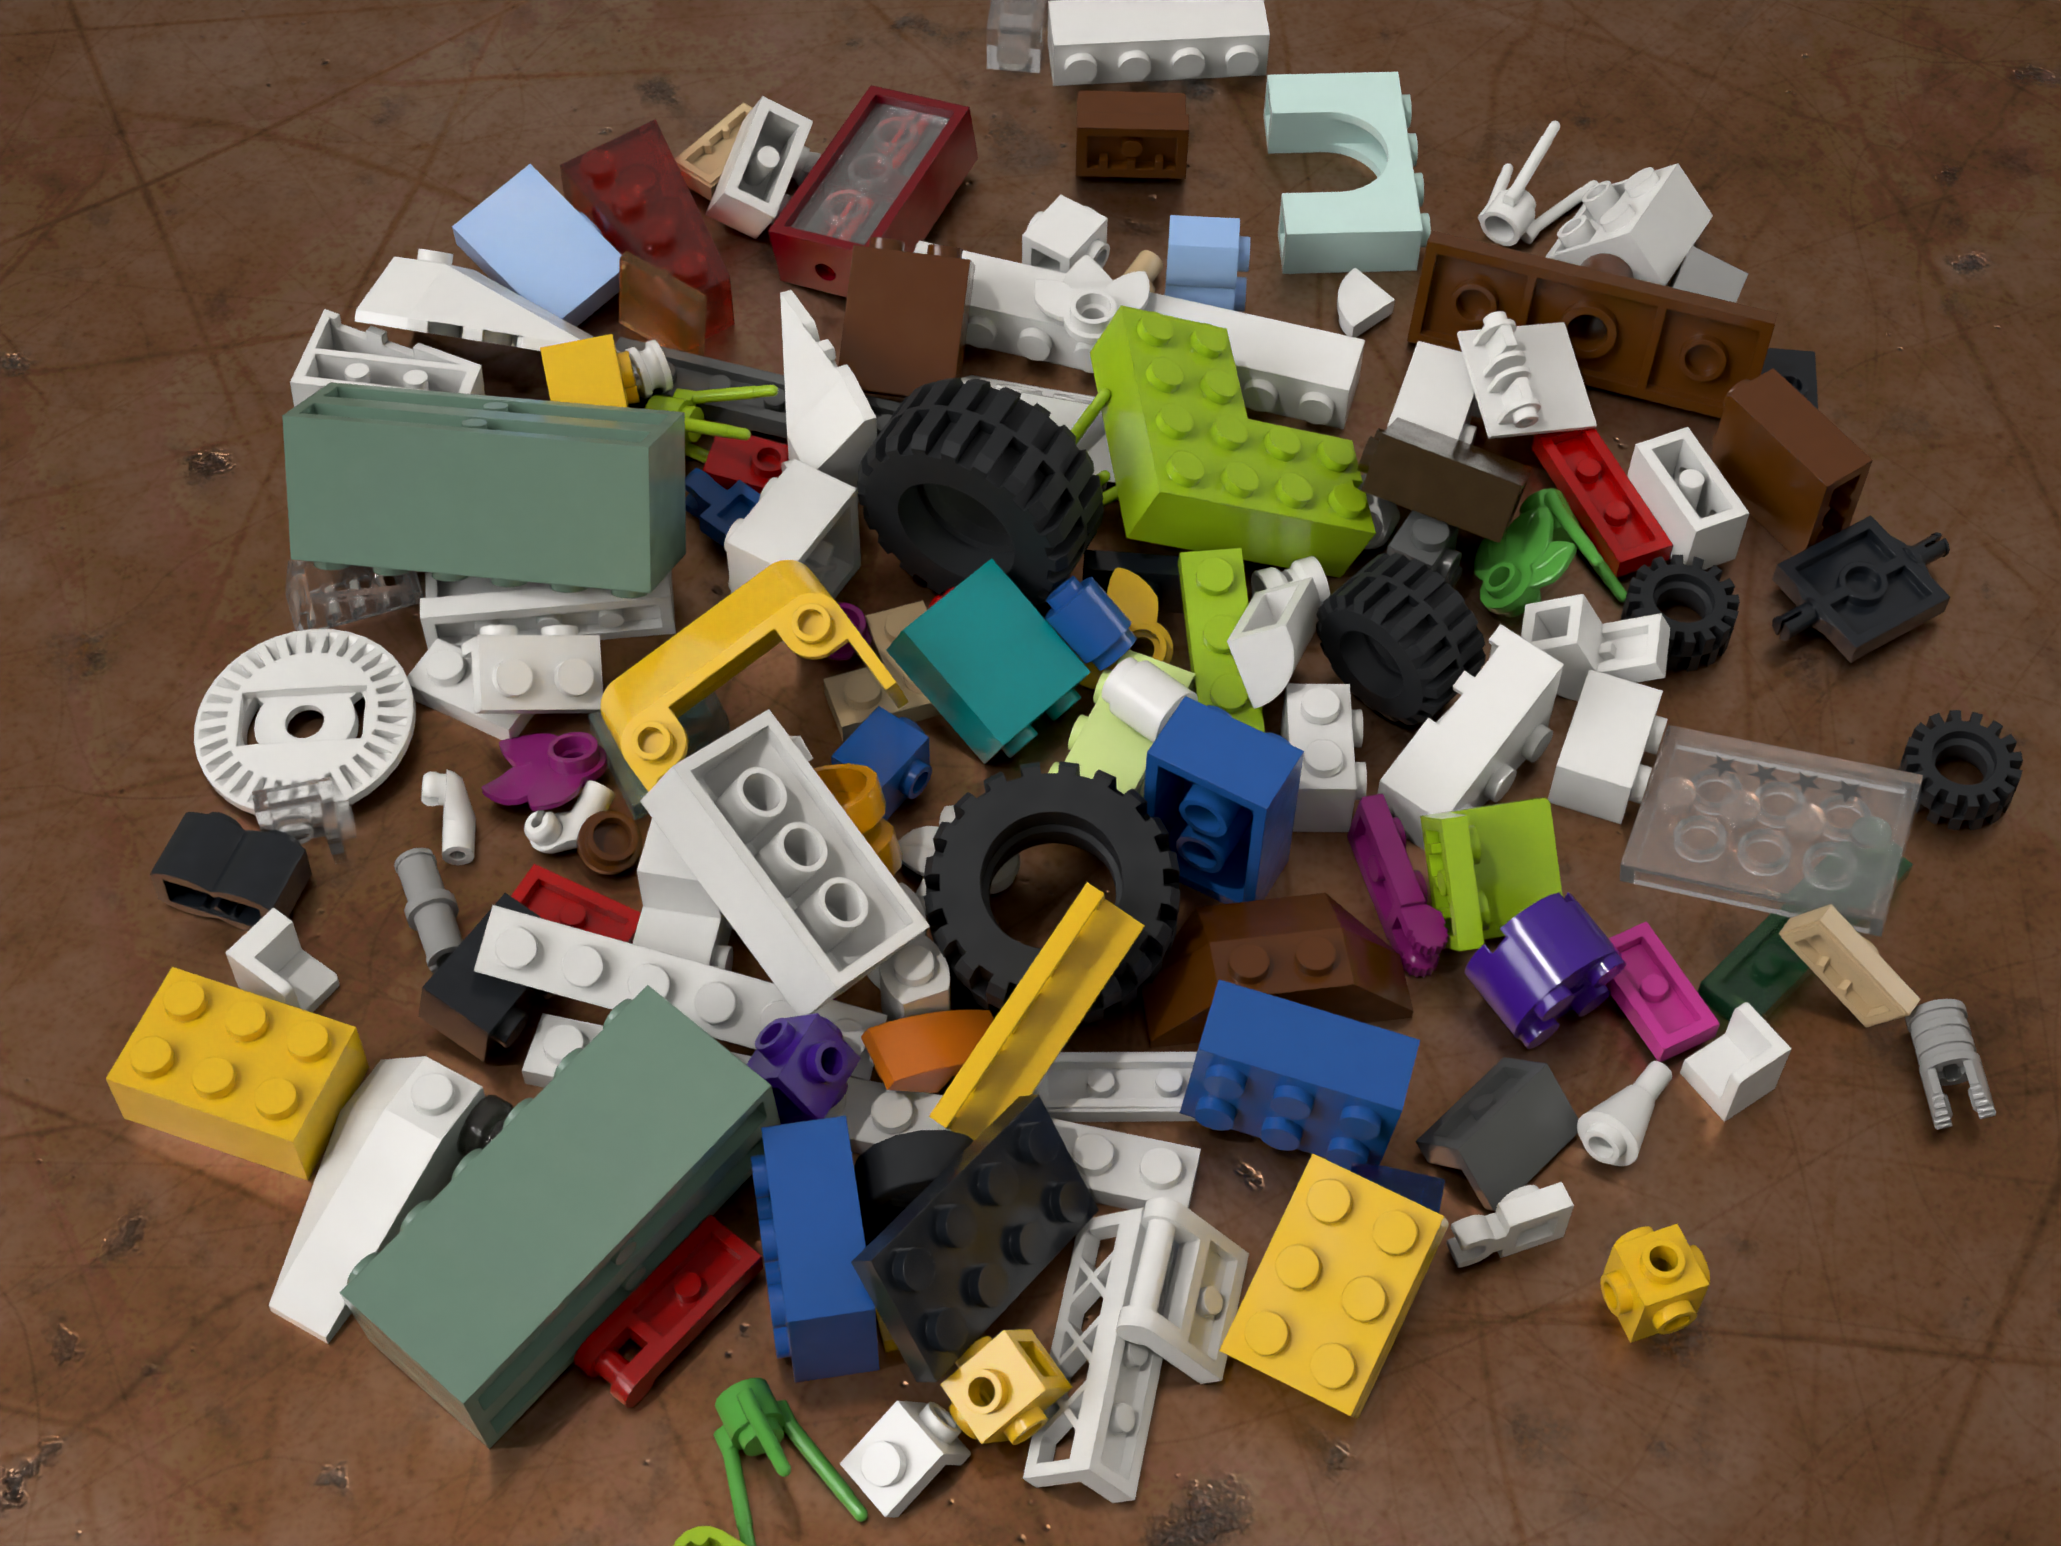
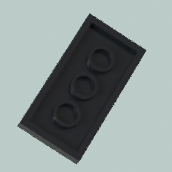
M1039 1094L1019 1096L851 1263L916 1382H937L1099 1209Z

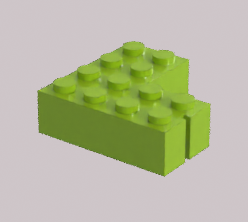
M1123 305L1119 307L1090 351L1097 392L1099 393L1103 388H1107L1111 392V396L1101 409L1126 538L1193 551L1242 548L1243 560L1290 568L1295 560L1313 556L1320 562L1325 575L1341 578L1376 534L1366 492L1358 489L1363 480L1360 471H1357L1358 461L1353 441L1248 419L1227 328Z

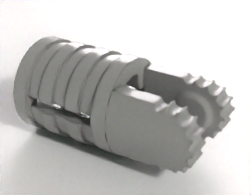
M1938 999L1920 1004L1914 1008L1909 1016L1905 1017L1907 1029L1911 1033L1912 1042L1916 1049L1915 1053L1920 1065L1919 1073L1932 1120L1937 1130L1953 1126L1951 1121L1953 1112L1948 1096L1944 1094L1942 1086L1956 1085L1969 1081V1097L1973 1110L1978 1112L1979 1118L1984 1119L1996 1116L1995 1114H1997L1981 1058L1976 1053L1975 1043L1971 1036L1972 1033L1967 1020L1968 1013L1965 1004L1956 999Z

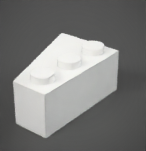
M324 309L290 381L294 407L330 382L485 395L482 365L421 343H417L413 349L388 341L387 331L370 326L366 332L346 326L341 324L340 314Z
M1501 624L1489 638V643L1492 645L1489 660L1480 672L1474 677L1464 671L1453 685V690L1461 695L1459 699L1437 722L1430 718L1424 722L1380 779L1377 794L1383 793L1392 817H1398L1401 820L1406 839L1424 851L1420 816L1481 807L1489 799L1498 802L1513 784L1517 774L1516 769L1526 759L1532 763L1535 762L1546 750L1552 739L1553 731L1548 728L1564 664Z

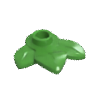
M1548 507L1534 508L1519 515L1509 525L1500 543L1484 538L1480 543L1474 560V572L1483 582L1480 588V600L1489 611L1502 614L1505 617L1521 615L1525 611L1526 604L1535 603L1540 588L1553 584L1558 580L1572 562L1577 552V547L1575 544L1567 541L1553 542L1554 519L1552 511Z

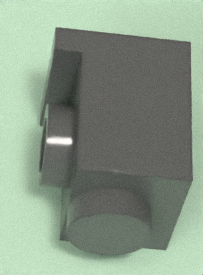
M1412 510L1389 543L1387 554L1389 556L1393 553L1404 554L1411 561L1415 558L1425 563L1433 572L1437 571L1443 576L1452 588H1454L1462 576L1463 567L1459 566L1462 553L1455 550L1459 528Z

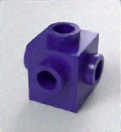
M818 1013L778 1018L769 1023L757 1036L755 1041L756 1050L746 1064L772 1086L781 1125L824 1119L829 1110L837 1105L846 1094L848 1089L847 1081L861 1059L842 1039L841 1030L833 1022L820 1016Z

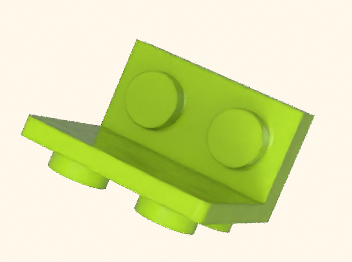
M1533 798L1420 816L1432 907L1442 912L1446 922L1444 927L1448 928L1447 934L1449 938L1445 946L1446 948L1459 952L1479 949L1485 944L1484 939L1505 936L1500 928L1527 907L1554 893L1559 892L1563 896L1551 804L1547 798Z

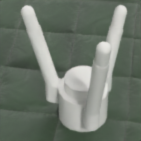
M1552 121L1516 180L1508 190L1506 189L1510 182L1513 166L1509 163L1503 166L1489 201L1478 216L1483 232L1495 243L1503 246H1512L1521 238L1525 243L1531 244L1541 230L1582 202L1584 194L1598 184L1596 180L1588 182L1534 219L1536 202L1533 196L1525 190V187L1560 129L1558 121Z

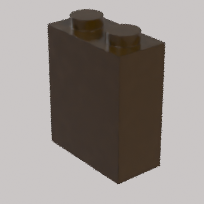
M1397 417L1386 430L1378 428L1375 436H1370L1362 453L1357 471L1367 474L1361 491L1500 543L1509 525L1512 523L1533 468Z

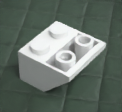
M1679 163L1658 170H1654L1652 167L1644 168L1629 179L1613 184L1610 181H1603L1589 189L1582 197L1583 205L1576 215L1557 232L1558 240L1548 252L1546 258L1581 265L1590 256L1608 253L1623 259L1630 266L1634 279L1666 286L1713 215Z

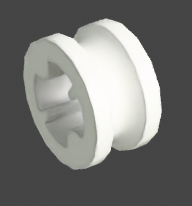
M656 340L646 342L645 349L642 351H638L635 347L625 349V351H629L638 393L643 399L652 397V391L656 388H661L663 392L673 389V380L668 362Z

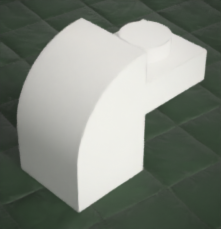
M1584 594L1525 605L1521 637L1564 664L1557 695L1579 701L1589 669L1635 683L1665 678L1670 627L1662 613L1602 624Z

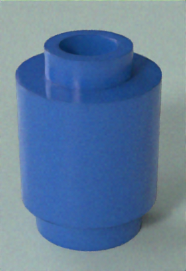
M1072 576L1059 585L1046 599L1047 603L1052 607L1045 616L1046 621L1084 663L1092 662L1099 671L1106 669L1122 657L1137 639L1129 629L1131 625L1129 618L1093 577H1088L1079 582L1075 576Z

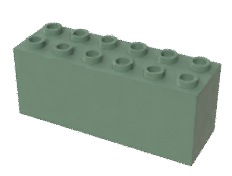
M330 382L282 415L291 560L313 561L314 566L322 570H340L355 565L372 567L374 573L384 576H396L408 573L409 571L430 572L432 573V578L439 581H459L472 576L491 578L492 584L501 587H517L528 582L551 584L553 590L563 593L580 592L589 587L610 589L611 594L619 598H639L651 593L686 554L685 412Z
M647 985L633 1000L625 999L616 1005L607 1016L603 1030L584 1049L576 1048L568 1053L557 1066L553 1080L534 1099L526 1098L518 1103L505 1119L503 1130L484 1149L478 1148L468 1153L455 1168L452 1181L432 1201L425 1200L416 1205L404 1218L400 1227V1233L380 1253L373 1252L364 1257L353 1268L348 1277L347 1285L339 1293L369 1341L490 1449L574 1361L577 1350L586 1338L709 1215L713 1216L753 1174L750 1156L764 1154L761 1127L781 1125L772 1086Z

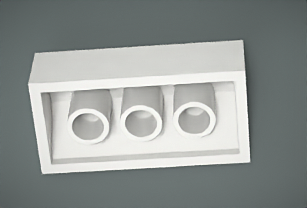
M769 709L673 765L640 801L798 1016L816 1012L930 927Z

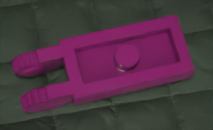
M1383 793L1362 797L1356 809L1347 838L1386 938L1390 940L1392 948L1400 954L1404 971H1407L1409 976L1414 975L1416 978L1418 976L1425 978V975L1431 976L1432 971L1436 970L1440 959L1438 954L1441 953L1442 949H1445L1448 942V928L1444 927L1446 922L1442 912L1427 905L1428 892L1425 879L1419 870H1413L1406 852V835L1403 824L1398 817H1392Z

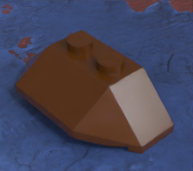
M1326 893L1196 907L1176 934L1171 950L1165 952L1162 969L1153 982L1147 983L1144 981L1140 985V995L1150 1048L1199 1043L1218 980L1363 1023L1412 1018L1413 1007L1400 954Z

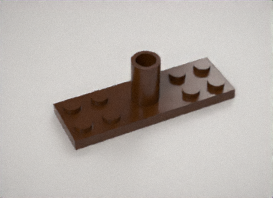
M1432 230L1427 241L1407 341L1416 344L1418 341L1462 352L1457 333L1459 331L1482 329L1484 327V317L1497 311L1505 312L1508 319L1515 321L1516 326L1565 322L1584 385L1721 418L1724 409L1723 400L1729 390L1744 379L1751 381L1761 375L1778 313L1634 279L1630 266L1620 257L1608 253L1590 256L1581 265H1575Z

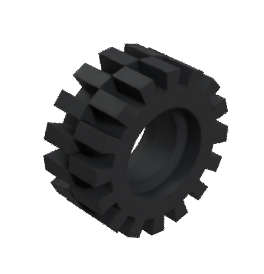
M1672 555L1670 565L1666 564L1663 556L1653 559L1650 568L1645 564L1637 570L1636 577L1631 579L1624 602L1621 620L1660 614L1661 612L1657 607L1663 604L1684 605L1694 610L1702 618V620L1686 623L1670 619L1662 613L1670 627L1666 670L1676 672L1679 662H1684L1687 672L1697 670L1700 659L1706 667L1713 664L1717 654L1722 656L1726 651L1739 613L1737 611L1740 604L1739 594L1732 595L1735 588L1732 580L1728 578L1719 582L1723 571L1715 565L1708 572L1703 570L1704 559L1694 557L1692 565H1685L1683 563V555Z
M1950 710L1946 722L1943 721L1940 713L1929 716L1926 726L1920 722L1914 728L1912 736L1908 739L1898 769V779H1902L1900 790L1903 797L1913 795L1909 806L1916 813L1926 807L1930 810L1926 820L1937 825L1940 816L1949 818L1948 829L1959 830L1963 820H1967L1970 830L1981 829L1984 819L1991 825L1999 820L2002 812L2006 813L2023 770H2020V767L2023 763L2021 751L2013 752L2017 741L2012 734L2002 739L1999 738L2003 726L1997 721L1993 720L1989 727L1986 728L1980 725L1983 714L1972 712L1969 721H1962L1961 710ZM1942 758L1965 760L1978 768L1983 774V781L1974 785L1952 782L1939 773L1935 763Z

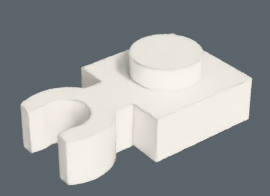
M1562 1182L1541 1189L1536 1185L1523 1186L1507 1194L1498 1203L1495 1213L1486 1216L1472 1215L1452 1223L1451 1229L1455 1237L1448 1239L1446 1244L1457 1267H1465L1477 1263L1496 1251L1500 1258L1564 1237L1574 1204Z

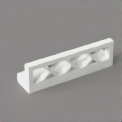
M1144 1207L1093 1217L1076 1234L1050 1356L1069 1383L1071 1377L1087 1360L1090 1364L1086 1381L1070 1398L1065 1393L1044 1411L1048 1421L1031 1438L1023 1479L1036 1488L1082 1482L1112 1503L1135 1500L1163 1358L1145 1345L1134 1344L1119 1337L1116 1333V1326L1120 1310L1130 1303L1146 1229L1141 1223ZM1116 1237L1113 1252L1096 1269L1095 1262L1100 1240ZM1173 1240L1157 1310L1162 1316L1179 1248V1243ZM1102 1296L1103 1302L1100 1315L1082 1332L1081 1327L1084 1314ZM1074 1427L1075 1435L1070 1459L1053 1461L1056 1444Z

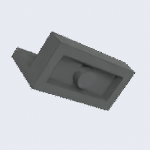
M1503 1057L1415 1142L1428 1163L1462 1169L1483 1207L1496 1211L1498 1203L1507 1194L1526 1185L1578 1133L1577 1123L1579 1119L1547 1063Z

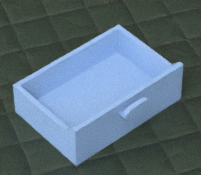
M531 164L526 166L452 226L456 244L490 279L576 327L618 292L628 290L633 286L630 263L603 237L600 229L583 212L579 213Z

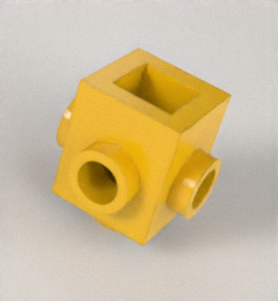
M1678 1223L1653 1231L1652 1227L1645 1226L1627 1232L1615 1242L1601 1276L1600 1284L1608 1308L1618 1317L1630 1343L1658 1333L1661 1335L1670 1334L1691 1324L1697 1317L1699 1308L1710 1285V1272L1704 1255L1696 1245L1689 1246Z
M1031 1329L1003 1330L993 1340L990 1336H985L975 1341L955 1362L959 1369L940 1384L952 1401V1404L949 1406L952 1418L966 1435L972 1439H978L981 1444L1010 1441L1012 1445L1020 1444L1037 1433L1048 1421L1044 1411L1072 1388Z

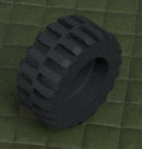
M948 378L924 384L914 389L910 396L905 397L860 462L858 469L859 480L857 481L859 504L864 506L863 517L869 529L877 531L878 543L887 554L893 553L901 561L899 566L912 577L914 574L918 575L928 583L926 587L941 595L949 588L958 586L992 558L1035 607L1036 605L1046 603L1048 596L1068 579L1097 534V529L1102 523L1104 514L1103 492L1099 475H1092L1094 463L1086 449L1079 450L1075 444L1076 436L1065 424L1058 426L1049 418L1051 412L1040 404L1030 405L1020 399L1021 393L1008 387L1000 390L992 388L990 381L971 379L964 384L961 378Z
M1060 761L1058 773L1042 774L1040 762L1020 765V778L1007 782L1004 774L999 772L983 780L985 793L975 798L973 794L967 792L953 806L955 819L952 823L941 822L933 837L934 855L926 858L924 871L926 885L924 901L931 935L934 943L938 946L943 957H945L950 976L957 986H966L972 993L973 1001L984 1009L990 1011L995 1007L1002 1009L1041 949L1014 940L998 926L990 907V889L995 875L1016 854L1042 844H1066L1091 853L1102 861L1111 872L1116 889L1115 906L1145 925V928L1083 1018L1085 1025L1104 1019V1009L1116 1003L1119 1008L1123 1009L1137 998V988L1144 981L1152 983L1162 969L1163 957L1166 951L1171 950L1177 931L1180 904V870L1176 852L1170 850L1169 832L1161 818H1151L1148 815L1147 801L1133 788L1125 794L1117 790L1116 777L1099 769L1095 772L1093 779L1080 776L1078 763Z

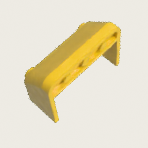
M781 560L769 565L607 686L600 704L602 718L624 759L648 792L673 765L686 757L688 736L678 718L782 641L796 655L811 660L828 657L849 642L897 708L900 709L909 702L897 682L838 603L806 565L795 560Z

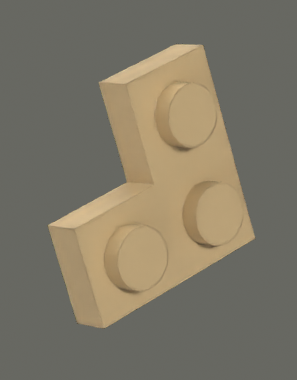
M923 600L865 616L868 631L872 637V649L909 702L898 709L868 667L824 679L825 696L842 741H846L878 706L898 718L906 717L914 722L941 715L886 651L904 628L927 611Z

